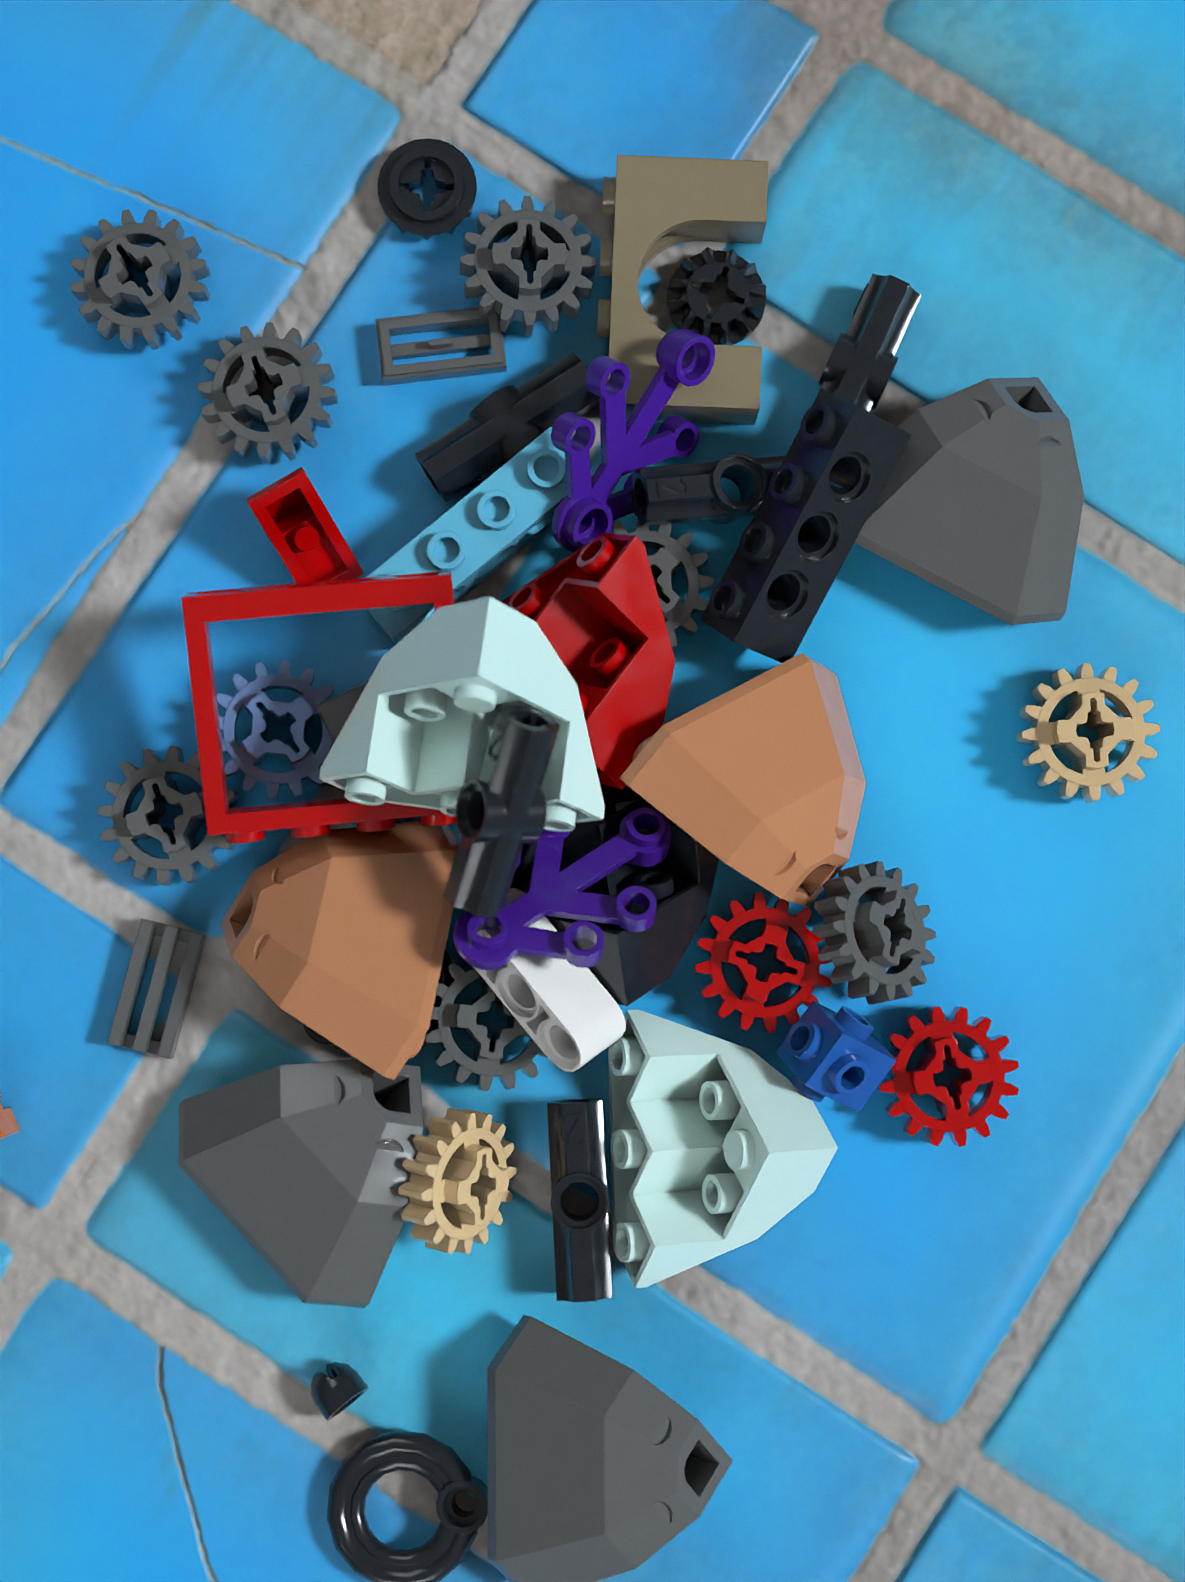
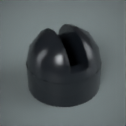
M333 1362L327 1364V1375L318 1371L314 1374L311 1382L313 1401L326 1421L344 1411L369 1388L358 1372L345 1363Z

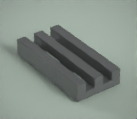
M479 307L375 319L381 375L384 386L507 372L503 332L499 330L501 315L494 312L482 319L478 315ZM485 325H489L490 329L489 334L431 339L428 341L391 345L390 336ZM492 349V354L393 365V360Z
M141 918L107 1043L129 1047L132 1050L143 1053L156 1054L167 1059L174 1058L204 948L206 934ZM155 935L162 936L136 1035L130 1034L129 1029ZM177 941L185 942L187 947L161 1041L151 1039L174 951Z

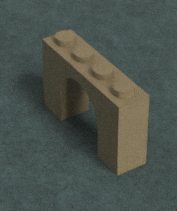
M617 155L616 177L603 178L602 215L614 216V238H601L600 276L612 277L611 299H598L597 337L609 338V357L625 364L629 368L630 384L626 391V420L660 368L656 360V349L662 337L666 335L665 332L660 330L651 321L641 304L638 283L644 270L662 251L684 242L709 241L761 244L767 219L769 161ZM714 345L715 361L707 378L696 386H685L679 383L656 421H664L669 416L678 415L695 423L755 425L760 410L762 347ZM609 374L608 377H607L606 383L608 382V380H609V378H610V374Z

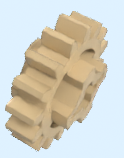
M1083 663L1076 668L1074 680L1064 668L1058 670L1051 675L1055 690L1048 685L1040 683L1031 691L1034 698L1040 703L1039 706L1026 705L1020 709L1019 715L1031 722V728L1016 734V741L1031 743L1033 752L1022 760L1023 765L1033 766L1039 763L1044 771L1040 774L1037 784L1043 787L1055 780L1061 782L1059 798L1064 800L1072 798L1078 788L1082 790L1085 803L1099 801L1101 786H1103L1105 792L1111 798L1125 793L1121 777L1132 783L1141 781L1145 774L1136 764L1137 761L1152 760L1156 758L1158 753L1151 746L1145 744L1146 737L1160 732V725L1145 723L1143 714L1154 706L1153 701L1143 700L1137 703L1132 695L1135 693L1139 682L1133 679L1122 686L1115 684L1117 668L1112 666L1104 669L1098 678H1094L1091 664ZM1070 694L1071 700L1067 702L1068 713L1062 720L1049 722L1055 706L1061 699ZM1105 698L1117 707L1123 717L1117 716L1105 705ZM1086 723L1088 729L1098 730L1099 740L1090 743L1088 738L1078 737L1076 727ZM1126 744L1120 760L1113 768L1105 772V767L1109 766L1108 754L1115 746ZM1052 749H1058L1071 761V769L1058 760Z
M448 1108L445 1119L435 1116L429 1119L430 1135L428 1137L416 1134L413 1138L418 1153L415 1159L409 1158L403 1161L402 1166L411 1172L410 1181L399 1187L398 1194L410 1198V1203L401 1213L402 1220L415 1223L410 1236L413 1239L425 1242V1247L449 1254H453L454 1251L464 1254L471 1253L473 1242L481 1244L488 1242L487 1226L489 1223L500 1226L503 1222L502 1215L498 1209L501 1201H512L513 1194L508 1190L509 1179L515 1176L517 1168L507 1166L506 1159L515 1148L513 1143L502 1140L506 1127L502 1123L493 1122L491 1114L470 1109Z

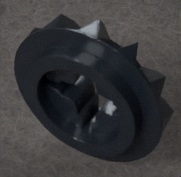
M425 138L407 142L388 156L380 170L377 189L384 215L402 233L409 232L420 235L428 240L433 235L445 232L453 234L455 228L466 217H471L477 194V181L471 163L458 148L442 140ZM426 168H431V174L434 177L436 187L446 189L444 193L434 195L433 204H430V211H425L419 194L409 192L411 188L422 186L423 177H426Z
M707 247L699 254L690 258H684L670 278L667 291V308L675 327L678 330L689 329L709 338L713 345H734L746 339L759 325L766 304V285L763 284L755 263L747 262L738 256L734 249L715 251ZM721 276L726 277L725 284L727 285L726 295L735 300L732 304L722 302L718 311H714L712 319H708V297L699 293V290L702 288L712 290L716 281L719 282Z

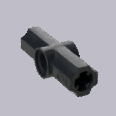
M873 274L869 283L864 288L846 334L841 332L818 385L822 386V389L867 411H870V409L875 410L898 361V357L894 355L922 295L916 292L909 283L891 275L880 276Z
M574 352L565 358L563 357L556 364L542 371L520 387L516 388V386L510 385L494 392L470 412L469 420L415 454L427 478L445 503L454 497L456 498L457 495L475 486L482 479L502 467L549 427H553L555 421L562 414L573 412L581 416L600 404L599 396L591 393L586 386L585 380L588 368Z
M735 453L724 457L721 461L638 468L633 473V487L631 491L634 515L639 519L641 527L707 520L714 524L725 525L735 522L740 517L754 516L769 489L774 472L781 466L785 456L753 458L747 454ZM721 477L728 478L736 484L740 492V501H734L725 495L720 485Z
M506 705L505 710L499 711L479 778L478 780H468L462 786L457 798L456 822L461 838L443 895L454 908L463 909L474 916L496 917L498 910L504 908L523 844L535 843L544 830L547 815L546 801L541 786L560 725L549 715L538 713L525 706Z
M603 1099L547 1102L556 1300L591 1302L613 1298ZM572 1183H587L598 1193V1203L588 1214L574 1215L568 1212L562 1205L561 1195L564 1189Z

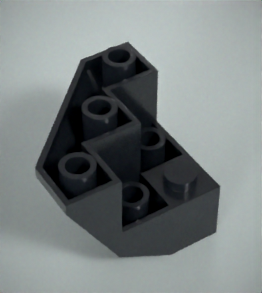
M630 787L611 791L601 789L605 805L604 819L575 823V829L564 839L559 872L618 835L621 821L630 812L643 807L659 810ZM663 813L661 814L668 820L672 832L669 852L662 862L650 867H640L626 862L582 891L618 896L627 887L642 886L649 889L656 898L655 920L652 926L645 931L629 932L618 924L590 921L598 925L602 930L604 946L599 962L588 968L616 1003L624 1006L630 1005L668 980L706 918L719 862L718 857ZM649 829L636 830L637 832L643 835H650L655 833L654 831ZM537 841L531 844H523L521 861L515 870L510 888H516L525 894L530 890ZM630 904L625 907L629 913L640 915L647 911L645 907L639 904ZM545 915L558 932L563 933L572 923L586 921ZM584 938L572 942V945L580 950H588L595 946L593 942Z

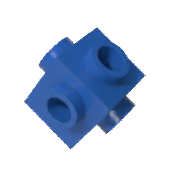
M812 1001L799 1021L792 1026L786 1039L776 1051L792 1070L793 1075L789 1080L800 1092L816 1102H822L825 1096L857 1112H860L897 1061L871 1034L874 1027L861 1015L846 1006H841L839 1011L835 1012L815 1001Z

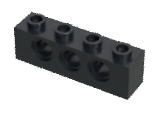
M821 388L812 406L803 416L800 429L781 466L774 472L769 489L750 525L742 533L739 546L721 581L713 589L709 604L700 620L732 642L783 663L793 658L907 445L911 434L860 406Z

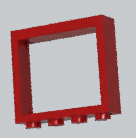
M451 570L189 592L181 597L208 836L225 834L227 843L238 844L264 839L265 830L290 828L292 837L305 838L330 833L331 824L356 822L357 831L372 832L394 828L395 819L421 816V823L427 826L456 823V817L445 815L440 810L386 802L381 805H363L349 801L346 798L229 809L209 632V622L427 603H434V611H436L440 607L454 604Z

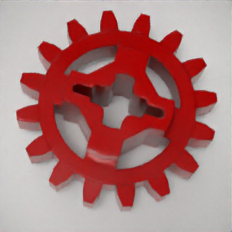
M762 893L753 894L751 910L747 911L734 899L728 902L731 919L726 922L715 915L709 918V924L717 932L714 939H697L696 945L702 950L709 952L708 961L695 964L694 972L710 974L712 981L700 993L704 998L719 994L723 1001L720 1003L716 1014L721 1018L731 1014L734 1009L739 1011V1028L748 1030L754 1018L759 1017L765 1032L774 1033L777 1025L776 1017L781 1015L793 1026L800 1019L796 1008L801 1004L809 1007L812 1001L819 1003L812 994L814 987H831L832 981L827 976L819 973L820 964L832 962V960H819L818 954L820 952L816 943L824 938L815 936L813 930L809 931L805 926L812 911L806 907L793 916L788 913L789 901L781 898L777 899L773 908H767ZM764 919L759 934L755 938L745 943L728 939L741 925L752 920ZM788 928L800 940L805 952L806 964L794 960L785 943ZM766 944L772 947L771 958L780 962V966L791 969V974L782 971L766 973L762 981H759L755 978L756 967L748 964V960L737 957L735 953L736 951L743 954L760 953ZM721 961L735 966L743 982L740 998L726 984L722 973ZM785 982L799 986L783 1002L764 1006L770 990Z
M940 1006L928 1007V1023L923 1024L916 1016L909 1014L904 1017L909 1031L905 1037L891 1032L886 1036L889 1043L896 1048L893 1057L897 1061L890 1069V1078L883 1079L877 1090L894 1094L895 1099L888 1104L885 1111L891 1117L904 1113L908 1115L903 1127V1131L913 1136L923 1126H926L927 1143L939 1146L944 1132H949V1136L955 1145L959 1147L966 1146L967 1129L971 1128L979 1136L986 1138L991 1135L989 1126L985 1121L989 1115L1005 1120L1009 1116V1113L999 1104L1002 1095H1018L1019 1089L1005 1082V1073L1014 1071L1019 1068L1018 1061L1001 1059L999 1052L1010 1042L1007 1036L998 1035L991 1038L986 1036L992 1020L980 1016L971 1025H968L967 1008L957 1006L953 1009L950 1019L945 1020ZM953 1032L970 1039L979 1048L983 1057H968L958 1048V1042L954 1038ZM924 1040L925 1054L916 1067L906 1069L911 1053ZM943 1060L948 1065L960 1069V1077L954 1078L950 1082L951 1091H948L945 1086L933 1082V1074L943 1071ZM987 1083L981 1100L970 1110L969 1099L979 1084ZM927 1094L934 1099L941 1119L931 1117L920 1110L910 1095Z

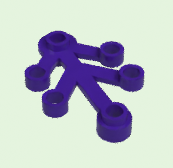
M689 329L671 331L662 337L656 349V360L660 368L627 421L626 391L630 384L629 368L608 356L598 357L591 363L587 370L585 381L588 390L599 396L601 463L591 478L589 450L593 446L596 437L594 424L573 412L562 414L555 421L551 430L552 444L555 448L565 453L566 497L557 506L552 520V534L558 545L568 551L575 552L602 533H610L614 520L634 513L631 491L633 487V473L636 469L650 466L673 456L685 458L694 451L699 440L698 427L696 424L678 415L667 417L659 426L656 435L648 438L646 436L679 383L685 386H696L703 382L711 372L715 361V348L709 338ZM610 374V378H609L608 382L606 383L607 377H608V375ZM576 430L574 437L571 439L573 432ZM631 473L625 481L623 490L612 493L620 478Z
M638 808L623 818L618 835L561 872L559 871L564 839L569 836L571 831L554 832L543 830L540 838L537 840L529 892L507 907L506 898L504 908L498 910L496 917H479L465 911L457 920L454 928L456 950L465 961L481 970L498 969L507 964L516 954L564 959L571 965L579 968L595 965L603 954L604 934L598 925L590 921L618 924L629 932H642L649 929L654 923L657 901L654 894L642 886L627 887L618 896L582 891L626 862L640 867H650L662 862L669 852L672 831L668 820L653 808ZM649 829L654 831L655 833L650 835H643L637 832L636 830ZM520 853V857H519V860H518L516 869L518 868V866H519V864H520V861H521V853ZM630 904H639L645 907L647 911L643 914L635 915L629 913L625 907ZM545 915L586 920L572 923L566 928L564 933L528 927ZM491 929L498 931L499 934L493 938H483L476 932ZM584 938L593 942L595 946L588 950H580L575 948L572 942Z

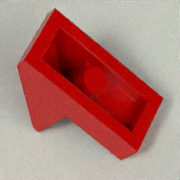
M302 467L246 499L296 583L354 579L365 574Z

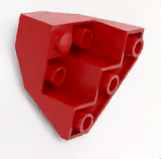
M602 533L502 600L501 603L534 620L561 659L578 687L599 783L623 790L626 783L620 777L633 762L634 752L644 740L653 736L664 723L675 657L645 544L637 536Z

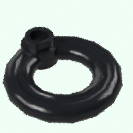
M395 1430L366 1439L343 1459L329 1486L327 1522L335 1548L355 1573L371 1582H440L464 1562L478 1534V1529L483 1525L488 1516V1487L482 1480L472 1476L471 1471L451 1447L426 1433ZM398 1470L415 1472L426 1478L438 1493L436 1511L440 1523L434 1535L422 1546L409 1550L392 1548L381 1542L369 1528L365 1515L366 1498L373 1484L385 1474ZM461 1491L472 1493L476 1498L477 1508L472 1511L462 1510L456 1503V1494Z

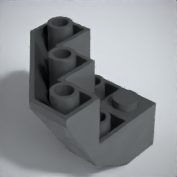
M1038 377L988 378L917 409L897 426L911 434V437L854 543L1010 625L1060 621L1067 608L1084 500L1070 422Z
M358 1059L280 1065L184 1099L179 1104L178 1165L303 1303L365 1308L370 1304L405 1221L402 1220L401 1213L410 1203V1198L398 1194V1190L401 1185L410 1181L411 1172L407 1171L402 1164L404 1159L416 1158L418 1150L415 1147L413 1138L416 1134L422 1135L420 1067L404 1065L395 1080L382 1076Z
M523 1315L487 1367L488 1560L509 1582H595L634 1570L700 1517L733 1460L696 1417L638 1372L532 1316Z

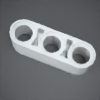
M510 888L506 907L524 896L525 893L516 888ZM545 916L528 926L557 931ZM491 929L476 932L483 938H493L499 934L498 931ZM516 954L507 964L498 969L481 970L475 968L548 1059L564 1071L574 1072L620 1039L626 1030L622 1010L588 967H575L564 959Z

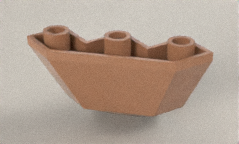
M803 653L662 725L653 736H650L638 746L633 755V762L620 777L631 789L725 864L777 897L805 907H809L824 890L823 884L825 881L832 880L849 860L866 787V780L837 675L825 665Z
M420 820L395 823L394 828L382 831L362 832L357 831L356 827L331 829L328 834L309 837L252 871L221 921L231 956L278 1007L374 1071L392 1080H395L408 1059L413 1058L420 1051L430 1026L453 912V906L443 896L459 845L449 825L427 826L423 825Z

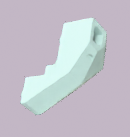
M490 596L438 608L382 656L324 760L319 780L345 790L344 797L358 804L381 805L386 802L440 810L445 815L456 817V803L462 786L468 780H478L498 712L504 711L506 705L525 706L538 713L549 715L560 725L541 786L546 801L547 815L544 830L569 832L575 829V823L604 819V800L576 682L538 624Z
M633 1009L627 1010L624 1016L626 1030L623 1036L611 1044L608 1049L613 1246L617 1258L625 1264L634 1288H643L758 1239L815 1192L838 1147L813 1100L800 1092L790 1080L754 1051L648 1012Z

